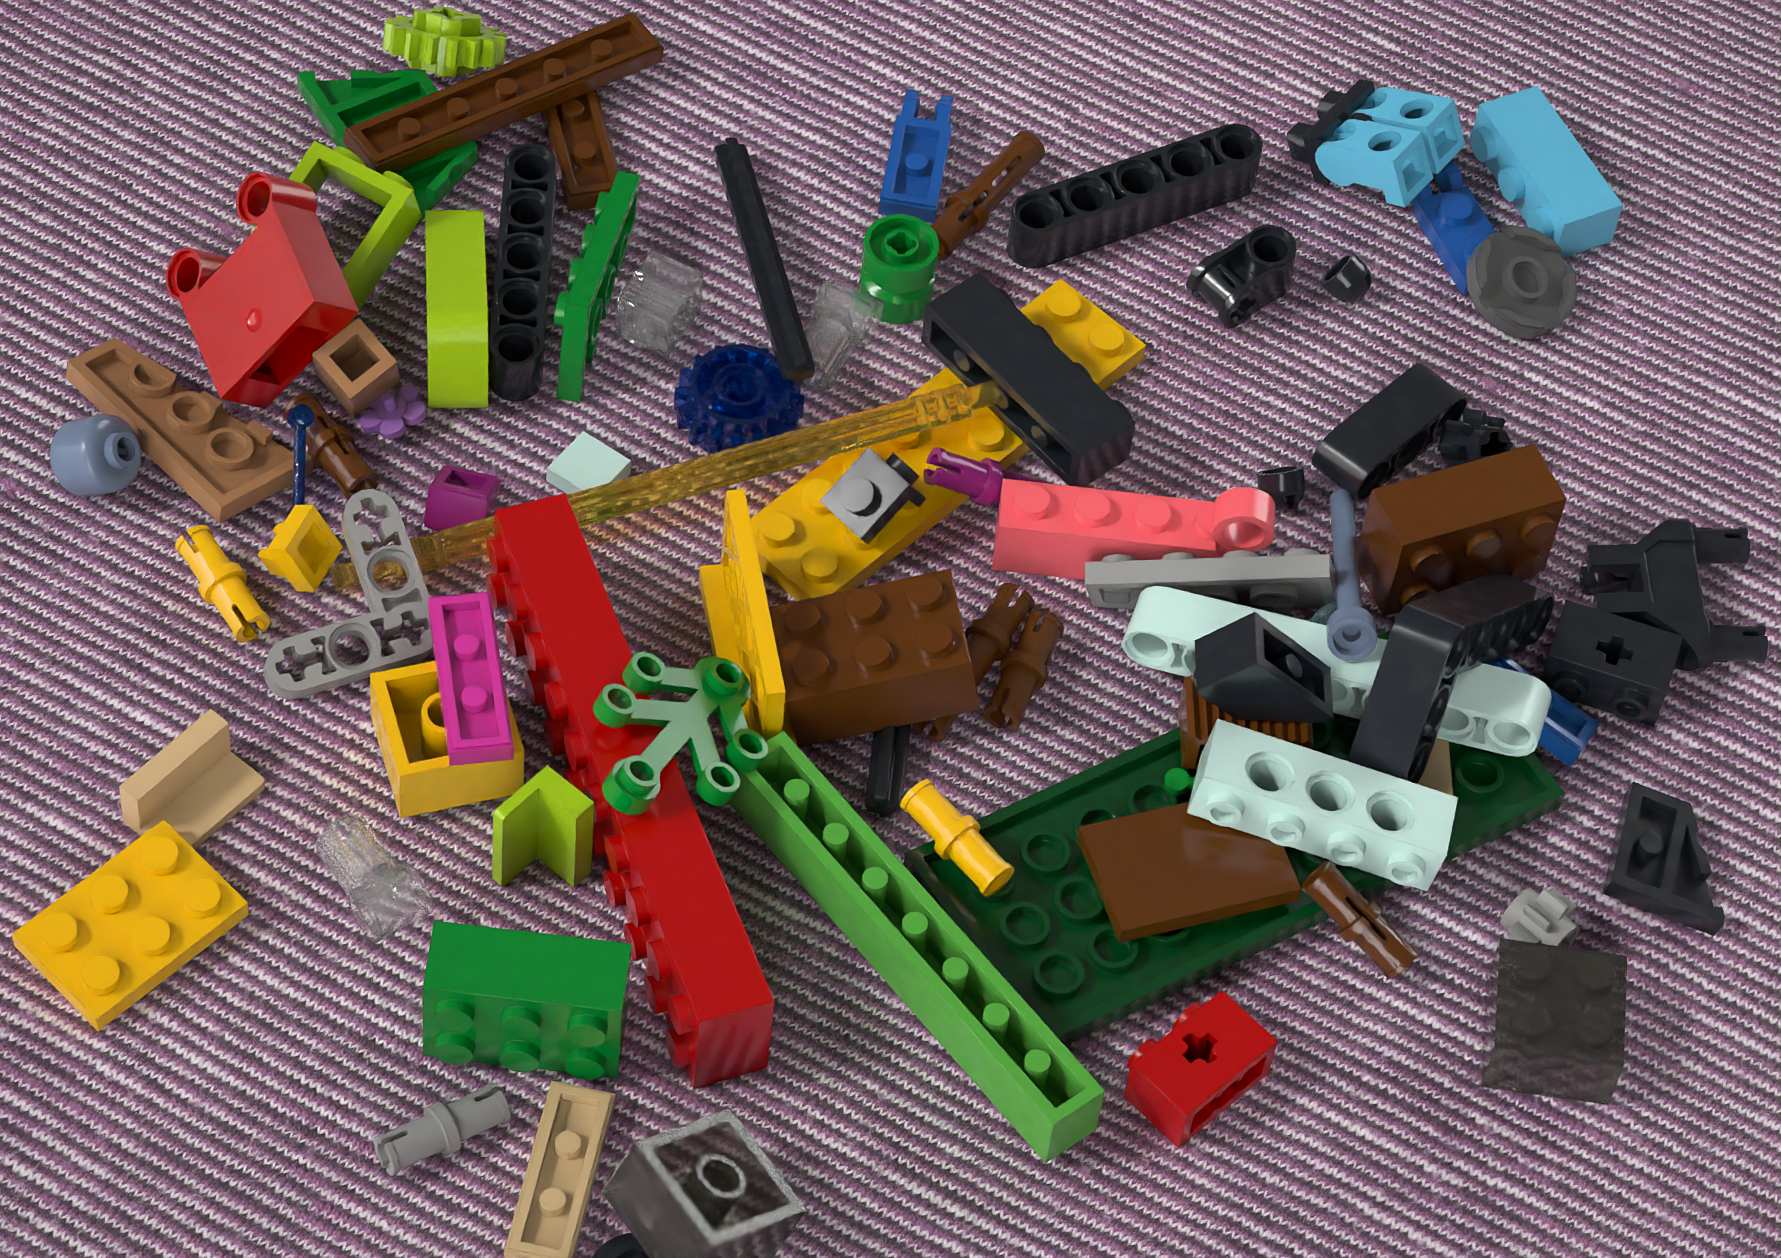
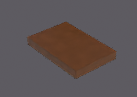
M1189 802L1081 826L1078 834L1079 844L1119 943L1298 901L1301 887L1284 847L1268 839L1231 827L1219 826L1207 819L1187 813Z

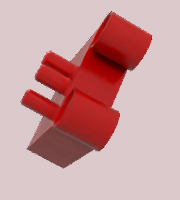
M261 171L252 172L245 177L239 186L236 196V209L240 219L247 224L257 226L251 235L230 257L187 247L177 251L169 261L166 270L167 290L173 298L181 303L220 399L266 409L313 360L312 354L336 336L359 313L317 217L315 192L307 184Z

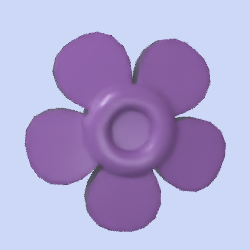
M406 385L398 389L394 397L389 391L384 393L369 406L370 411L361 415L359 422L366 433L380 432L384 439H394L405 434V424L413 426L422 422L427 415V408L423 402H420L421 394L419 390L414 386Z

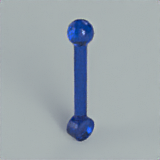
M305 404L294 406L287 414L288 423L294 428L293 507L295 505H305L306 427L310 426L314 420L312 409ZM291 507V508L288 510L287 515H286V518H287L288 515L290 514V512H291V510L293 509V507Z

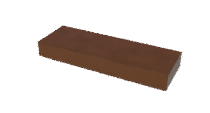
M595 89L541 111L550 148L557 160V174L568 212L596 208L600 192H610L619 171L598 93Z

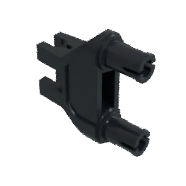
M1670 518L1655 527L1636 544L1587 546L1585 552L1587 566H1581L1579 571L1581 593L1595 594L1593 599L1595 609L1683 636L1674 668L1683 671H1705L1707 667L1712 666L1713 662L1751 661L1764 663L1766 661L1768 637L1765 636L1766 627L1764 624L1729 626L1713 624L1712 620L1708 619L1697 565H1746L1750 555V540L1747 538L1748 530L1746 527H1696L1695 523L1690 522L1688 518Z

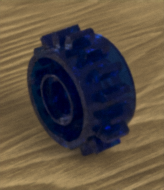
M745 343L725 346L718 345L703 356L700 354L695 355L692 370L682 369L680 371L679 387H675L674 410L677 411L676 425L678 429H688L689 444L691 446L698 445L708 453L709 457H718L733 463L755 459L760 461L764 460V456L774 450L779 452L784 450L786 435L797 436L799 420L803 418L805 396L800 394L801 386H792L791 380L781 377L776 358L769 352V349L745 345Z

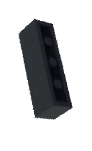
M979 272L925 305L921 342L1068 486L1085 487L1129 459L1136 422L1132 419L1128 409L1120 401L1112 400L1092 380L1091 375L1083 365L1073 362L1062 352L1042 326L1034 325L1015 306L1012 298L1006 291L996 288Z

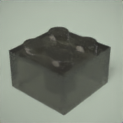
M1500 938L1486 977L1481 1087L1609 1105L1624 1067L1627 956Z
M731 1108L635 1142L602 1190V1194L650 1258H773L808 1210Z

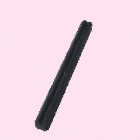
M727 137L724 144L715 146L713 151L714 159L781 377L790 380L792 386H801L805 379L814 376L816 371L815 364L747 147L744 144H738L737 138Z

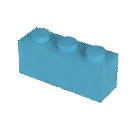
M1534 86L1479 104L1473 131L1470 134L1472 151L1480 162L1486 164L1498 181L1503 197L1508 202L1514 204L1526 221L1527 227L1534 228L1553 239L1562 249L1558 253L1562 258L1612 242L1623 204L1539 87Z

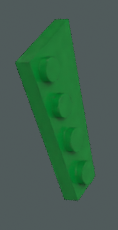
M618 171L610 192H600L595 208L594 225L587 224L584 232L581 258L574 257L571 264L567 286L568 292L561 291L554 314V326L563 327L557 399L580 403L585 384V364H592L597 348L596 337L601 319H606L611 303L615 277H619L636 223L641 175Z

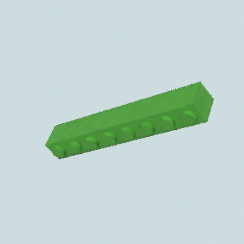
M783 731L766 741L768 753L755 771L746 773L733 768L739 775L740 786L730 799V805L1039 1157L1047 1163L1097 1129L1105 1090L790 737Z

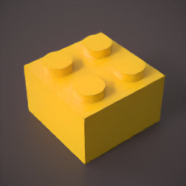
M435 661L370 674L371 718L400 818L510 796L524 785V747L507 692L506 698L514 745V760L450 766Z

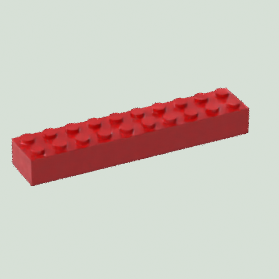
M566 493L494 510V536L486 539L487 553L494 573L486 574L487 591L491 592L493 608L495 610L503 608L509 621L505 622V634L512 656L514 658L523 657L527 670L524 671V682L528 698L533 707L542 705L547 719L543 721V729L551 755L553 757L562 755L567 768L563 770V778L594 802L592 857L601 856L607 869L606 872H603V882L608 901L613 909L622 907L628 922L623 927L625 941L632 944L631 958L633 961L643 960L649 975L644 978L649 1005L654 1014L664 1013L669 1030H666L665 1037L672 1063L675 1068L685 1066L693 1089L766 1069L768 1067L775 1001L675 758L661 771L659 779L660 791L643 814L627 815L613 808L603 795V782L613 766L621 759L634 755L640 756L663 729L662 726L626 724L620 728H613L603 724L594 714L593 704L606 685L614 683L628 688L623 681L622 673L633 656ZM630 690L636 699L651 700L649 695H640Z

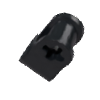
M1262 225L1254 228L1249 234L1225 249L1204 258L1189 275L1186 288L1193 296L1203 297L1218 312V321L1224 327L1229 329L1239 326L1253 313L1272 301L1283 297L1288 292L1297 251L1296 240L1283 227Z

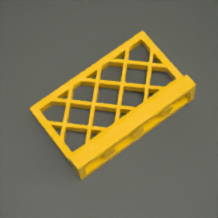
M728 490L725 497L721 563L699 566L698 581L713 657L728 659L736 663L750 682L751 695L742 707L748 728L760 734L765 741L784 731L797 745L785 700L786 691L745 490Z

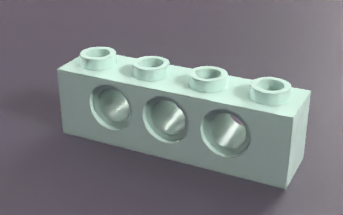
M1217 719L1200 756L1187 813L1207 819L1219 826L1231 827L1268 839L1280 846H1289L1329 859L1338 865L1351 866L1390 879L1399 885L1412 886L1428 891L1447 856L1458 797Z

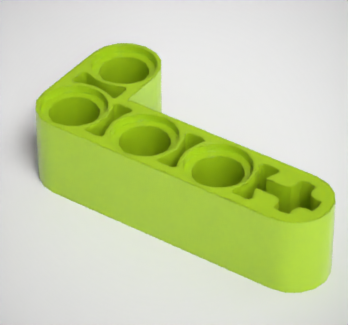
M425 210L428 408H488V307L484 210Z

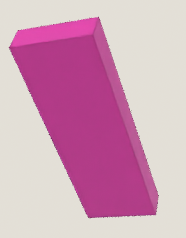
M491 592L428 597V615L449 765L514 760V745Z

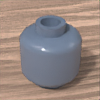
M103 413L79 418L63 424L55 433L51 444L50 464L54 475L63 488L73 495L92 497L127 488L137 477L141 465V448L137 435L126 421L119 416Z

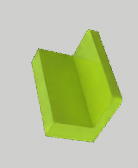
M546 765L493 813L492 879L503 887L532 861L538 858L572 887H575L591 873L594 802Z

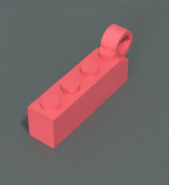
M1003 478L996 519L992 570L1085 580V562L1102 561L1105 556L1113 554L1130 555L1137 560H1161L1164 555L1175 552L1190 553L1198 558H1223L1225 553L1236 550L1257 552L1268 547L1274 539L1275 502L1269 494L1250 487H1237L1226 490L1216 498L1215 502Z

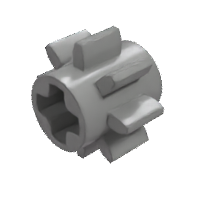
M1555 887L1550 891L1544 888L1540 895L1532 888L1525 889L1511 902L1501 917L1500 924L1511 934L1502 946L1525 965L1529 961L1533 964L1536 963L1540 957L1548 964L1556 962L1572 945L1579 933L1580 928L1569 918L1577 908V905Z

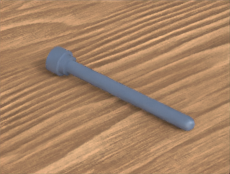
M1338 489L1330 496L1337 610L1331 614L1326 624L1327 645L1331 653L1337 658L1344 661H1359L1368 657L1376 647V622L1371 613L1362 608L1353 497L1347 490Z

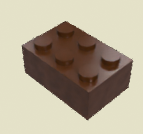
M1535 444L1372 489L1357 545L1359 573L1383 617L1401 612L1410 602L1495 571H1500L1521 581L1530 579L1545 569L1567 498Z
M951 569L769 607L786 691L785 700L798 747L879 731L888 726L898 727L981 709Z

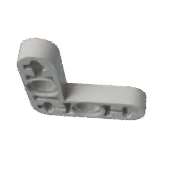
M367 489L355 493L346 503L341 519L342 533L370 613L287 637L275 643L268 652L263 672L269 689L279 697L299 699L369 678L371 673L418 663L427 658L433 651L428 615V597L430 595L399 509L394 500L385 492ZM369 507L373 516L383 514L385 517L381 520L378 528L382 547L374 550L369 555H365L364 551L372 550L374 539L371 530L367 524L357 526L355 523L359 520L362 508ZM391 541L396 543V545L386 546ZM388 561L398 563L407 573L408 581L406 585L396 591L382 589L373 578V569L378 564ZM402 620H409L413 628L424 627L425 631L420 637L419 645L412 646L408 638L402 637L389 641L386 648L389 656H381L380 637L374 627H381L382 639L396 635L400 631ZM350 635L361 638L369 648L368 659L360 665L351 666L344 664L335 654L334 645L338 639ZM321 644L323 646V660L330 672L329 674H322V662L307 666L303 671L301 681L294 682L289 673L279 675L278 670L282 668L284 656L292 655L296 663H304L315 659L318 651L315 645Z

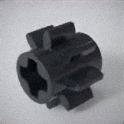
M1465 408L1463 422L1447 420L1438 445V451H1440L1442 458L1448 463L1446 469L1511 451L1513 442H1511L1507 432L1502 429L1505 424L1504 418L1487 416L1486 411Z

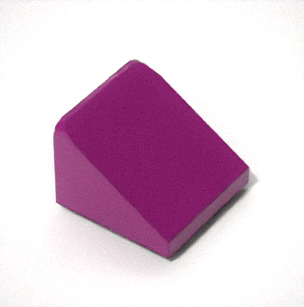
M450 465L443 466L428 489L424 525L429 529L479 539L486 529L500 489L501 479L497 476Z

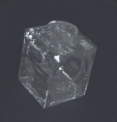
M652 250L617 297L616 334L626 338L631 344L639 348H647L668 357L701 311L704 273Z

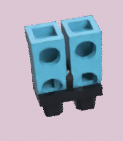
M1359 79L1346 93L1330 90L1319 101L1317 108L1319 120L1314 125L1297 122L1287 132L1286 137L1292 159L1310 164L1314 182L1325 185L1333 182L1339 186H1349L1356 183L1384 190L1387 203L1404 208L1433 179L1432 173L1438 174L1465 146L1455 99L1391 87H1380L1375 90L1372 81Z

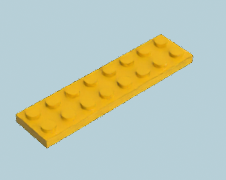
M1059 279L1020 310L1034 325L1042 326L1050 334L1054 344L1073 362L1083 365L1091 375L1092 380L1103 391L1144 359L1146 344L1062 279ZM946 367L750 518L761 570L797 601L855 589L969 499V495L937 485L932 486L924 482V469L935 471L936 468H940L926 463L930 452L935 447L943 448L948 452L979 462L987 457L999 461L1002 469L1008 468L1027 453L1030 448ZM869 447L885 461L893 452L920 476L913 486L927 499L919 508L908 500L869 544H866L822 504L820 500Z

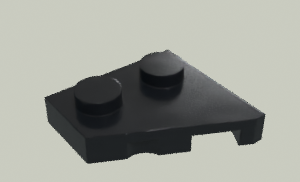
M1636 782L1631 784L1624 794L1602 894L1715 936L1724 925L1725 914L1722 906L1714 907L1706 879L1712 871L1706 851L1700 846L1697 839L1699 828L1691 803Z

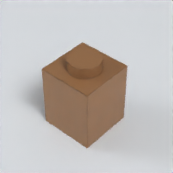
M359 317L312 354L316 375L353 418L357 417L384 393H387L400 382L397 361Z

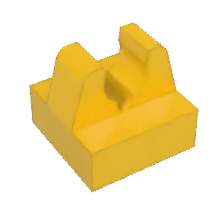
M295 505L286 520L275 526L273 529L274 539L268 548H262L259 551L258 556L271 574L288 579L297 592H315L343 546L314 505Z

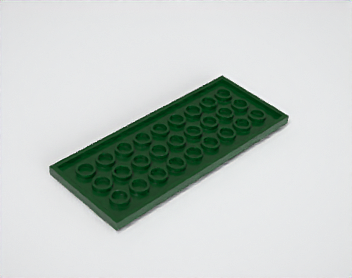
M1391 630L1377 636V638L1388 640ZM1333 713L1334 719L1324 724L1312 723L1314 743L1312 750L1348 761L1361 719ZM1180 727L976 820L980 824L979 833L1006 863H1009L1015 869L1009 881L1001 889L988 897H985L979 891V887L952 859L943 860L935 852L934 840L905 853L904 866L1065 1046L1331 918L1308 893H1304L1301 889L1299 900L1296 902L1119 943L1079 844V829L1081 826L1190 801L1192 789H1187L1184 794L1175 796L1168 793L1164 788L1165 775L1172 768L1185 770L1189 777L1196 776L1197 769L1181 767ZM1448 741L1453 796L1458 797L1447 856L1443 863L1561 807L1565 792L1533 752L1520 757L1507 756ZM1283 846L1300 887L1316 868L1324 862L1330 861L1329 859L1296 848ZM1334 863L1341 874L1366 899L1373 898L1399 885L1390 879L1351 866H1342Z

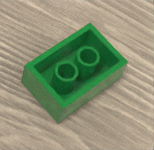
M434 921L422 988L423 1056L437 1057L443 1062L456 1065L466 1064L471 1061L503 1065L505 1068L516 1072H530L540 1069L566 1072L573 1077L584 1080H593L600 1077L618 1079L628 1012L632 944Z

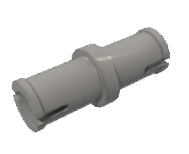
M491 1082L485 1085L484 1088L445 1106L440 1102L424 1108L422 1117L385 1134L381 1133L375 1136L373 1139L374 1149L383 1167L386 1166V1172L393 1176L399 1173L400 1170L438 1152L447 1156L461 1149L462 1141L498 1124L510 1121V1109L502 1091H498V1086Z

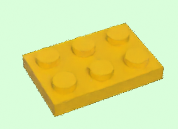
M163 819L12 933L14 946L97 1031H100L249 915L248 902Z

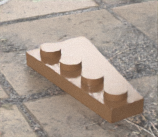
M115 337L67 361L66 379L102 413L116 415L126 421L137 435L141 450L219 524L313 473L314 463L307 451L298 446L293 451H290L272 440L273 431L255 420H251L247 425L222 410L223 401L206 391L197 393L187 390L176 383L177 374Z

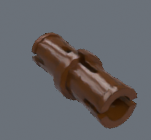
M302 393L294 397L284 409L286 413L283 414V418L306 443L308 447L307 452L311 456L314 465L317 468L325 469L331 475L347 500L361 490H376L378 487L376 481L380 480V478L356 451L354 437L347 428L337 425L330 418L313 393Z
M1036 610L1028 614L1026 624L1013 651H1008L1004 654L1000 662L1001 677L989 702L983 709L984 718L996 728L1001 729L1005 717L1008 715L1010 718L1005 726L1006 731L1017 730L1022 723V717L1034 691L1040 690L1048 678L1047 663L1065 629L1063 623L1056 616L1048 612L1041 627L1038 623L1042 617V612Z
M1331 860L1321 864L1303 882L1301 886L1303 892L1308 893L1338 924L1337 934L1345 942L1353 940L1384 972L1383 974L1387 979H1392L1399 975L1416 958L1418 950L1411 946L1380 914L1382 906L1372 897L1366 899L1341 874Z

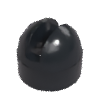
M1350 252L1342 257L1321 281V285L1334 298L1347 303L1361 300L1372 283L1370 270L1354 252Z
M1303 466L1277 467L1256 473L1258 489L1273 498L1276 511L1283 509V497H1285L1287 505L1291 509L1296 507L1303 499L1306 487Z

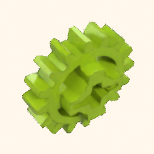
M434 6V8L430 9L415 8L413 17L396 15V18H386L382 49L389 50L390 55L404 56V60H408V66L412 69H422L433 72L438 76L456 77L457 74H475L478 65L488 68H494L495 65H503L507 33L500 32L499 28L485 27V23H481L482 16L479 14L465 13L452 7Z

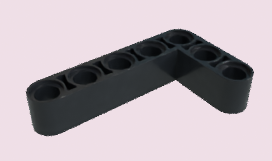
M1495 571L1408 603L1399 613L1390 632L1351 747L1348 762L1418 784L1430 758L1458 674L1534 644L1543 634L1550 620L1555 602L1554 594L1500 571Z

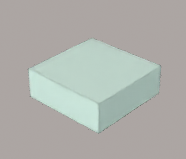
M583 431L547 467L546 481L595 511L631 473V460Z

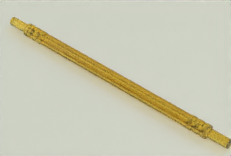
M995 380L965 388L963 383L955 384L908 399L568 494L567 497L579 527L582 528L972 417L973 410L1001 402V396L997 390V387L1000 385ZM494 516L409 539L421 573L487 555L486 539L494 536ZM353 561L328 568L335 592L361 585ZM388 561L378 564L373 569V578L378 580L394 576V579L397 581L407 578V573L398 563Z

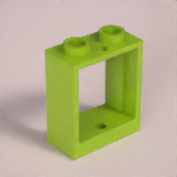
M314 141L288 179L309 185L316 195L328 178L385 207L342 270L358 310H360L422 218L414 195V188L403 177L391 171H385L382 175L366 167L364 162L352 151L341 146H336L332 150Z

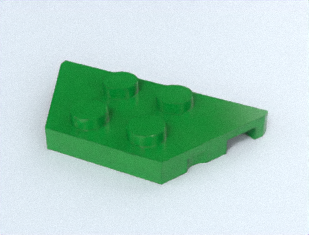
M374 70L351 71V80H316L315 71H303L297 74L298 91L336 146L346 149L348 148L343 143L344 129L438 91L424 70H395L391 73H378ZM473 140L394 172L407 180L414 188V195L422 215L418 224L425 218V210H432L477 163L478 146ZM376 203L380 210L383 211L385 207Z

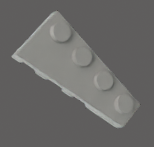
M1292 549L1286 551L1283 556H1259L1251 551L1236 550L1225 553L1223 558H1198L1190 553L1175 552L1164 555L1161 560H1137L1130 555L1113 554L1105 556L1102 561L1085 562V587L1093 607L1135 609L1140 593L1144 589L1152 586H1163L1235 604L1272 606L1274 613L1289 617L1291 616V608L1319 609V620L1328 621L1331 614L1337 610L1335 574L1330 554H1320L1312 549Z

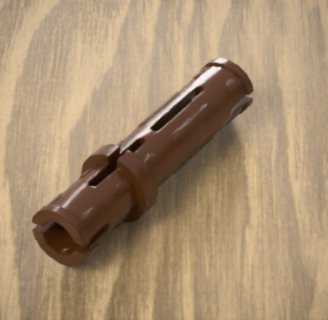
M1020 131L1014 136L1012 142L984 168L965 190H958L947 199L945 210L931 225L939 241L938 260H946L969 234L980 232L989 221V213L1014 189L1035 164H1038L1045 157V148L1035 135L1027 131ZM1006 170L1007 174L993 187L992 182ZM983 192L986 193L984 198H980ZM972 204L974 208L960 222L958 217Z
M1003 583L997 590L996 596L983 616L973 619L965 630L976 688L989 672L993 663L1001 661L1004 654L1010 651L1012 647L1010 638L1026 615L1034 608L1033 598L1025 589L1014 606H1008L1011 598L1019 588L1016 584ZM959 714L937 718L926 739L942 742L947 737L949 729ZM930 720L912 723V727L921 735Z

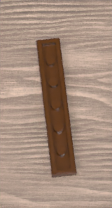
M631 12L344 129L343 143L364 162L366 167L382 175L385 171L396 172L662 62L664 47L637 16Z

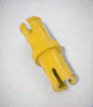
M197 525L188 529L187 533L195 544L190 545L187 539L181 535L175 543V549L183 556L199 580V593L206 603L215 604L238 642H248L257 638L259 635L251 623L255 622L259 629L265 632L270 625L271 619L262 610L245 585L247 575L239 563L229 561L214 539L213 533L208 526Z
M930 779L922 780L904 796L900 807L909 813L935 841V852L943 860L952 859L979 887V891L985 897L994 894L1009 881L1015 869L1009 863H1006L979 833L980 824L971 815L963 816L935 788V784Z

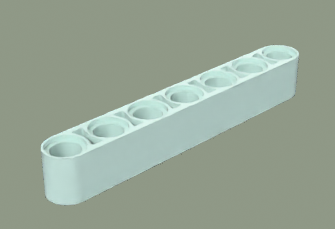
M1147 587L1140 593L1122 641L1123 651L1136 663L1185 677L1193 675L1196 668L1195 640L1256 612L1331 667L1333 713L1356 719L1362 718L1388 640L1377 638L1374 651L1362 660L1344 661L1334 656L1329 650L1326 625L1169 587ZM1482 663L1478 667L1458 674L1436 738L1507 756L1520 757L1529 755L1535 751L1552 699L1551 691L1544 682L1534 676Z

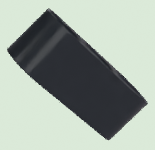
M1423 362L1416 363L1335 427L1317 447L1312 457V465L1341 489L1347 490L1357 502L1363 501L1371 495L1372 489L1382 487L1436 443L1446 427L1445 422L1447 420L1459 421L1464 409L1468 405V398Z

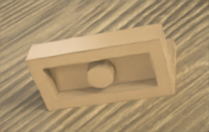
M209 709L119 786L122 820L142 836L164 819L195 850L265 789L264 777L231 752L229 723L212 709Z

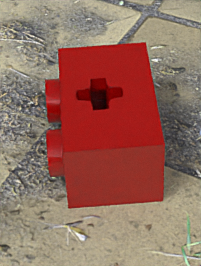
M1221 990L1204 1005L1200 1002H1194L1188 1006L1175 1021L1172 1031L1157 1042L1154 1038L1148 1039L1135 1050L1127 1063V1067L1130 1070L1123 1097L1179 1148L1269 1074L1278 1041Z

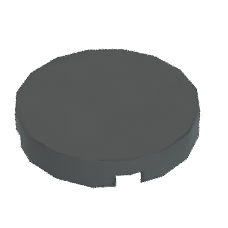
M1515 225L1501 228L1498 232L1490 234L1472 251L1466 267L1467 290L1476 310L1494 328L1509 336L1533 339L1549 334L1571 314L1577 299L1576 274L1571 263L1566 266L1563 258L1558 254L1562 249L1553 239L1534 228Z

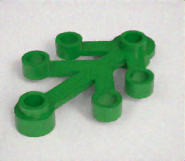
M649 652L635 653L622 673L623 681L628 688L614 683L606 685L593 704L594 714L603 724L613 728H620L626 724L663 726L665 728L640 756L634 755L621 759L613 766L602 785L605 799L613 808L627 815H640L646 812L660 791L659 779L661 771L687 743L698 775L696 781L698 794L703 800L712 805L723 806L727 804L740 786L739 775L733 768L741 772H753L768 753V745L765 739L757 732L748 728L742 707L751 695V685L747 676L736 663L720 657L702 658L693 669L665 667L664 663L657 656ZM630 690L640 695H651L656 690L690 694L691 698L687 703L636 699ZM710 715L718 716L728 743L724 749V756L731 766L720 761L707 720Z

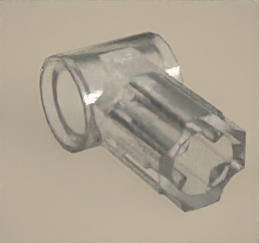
M828 278L822 284L813 302L809 323L804 329L816 371L812 378L805 379L803 385L799 387L813 393L821 389H831L856 347L864 349L873 338L883 314L884 301L831 278Z
M346 815L329 824L327 831L316 840V853L347 893L349 906L357 924L373 943L387 938L433 912L432 899L418 872L407 862L401 865L397 863L363 816L353 818Z

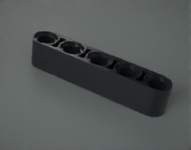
M1236 123L1227 124L1025 193L1012 204L1006 245L1008 256L1022 267L1041 268L1241 199L1250 194L1255 187L1263 141L1260 135L1251 127Z
M533 143L522 144L513 148L505 160L489 338L490 388L498 397L512 402L530 399L540 390L544 364L556 213L557 160L551 150Z

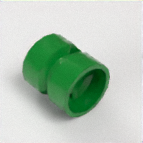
M895 214L875 220L866 230L863 240L858 296L861 306L875 319L890 324L910 323L921 318L925 313V305L932 301L939 241L936 232L928 223L918 217Z

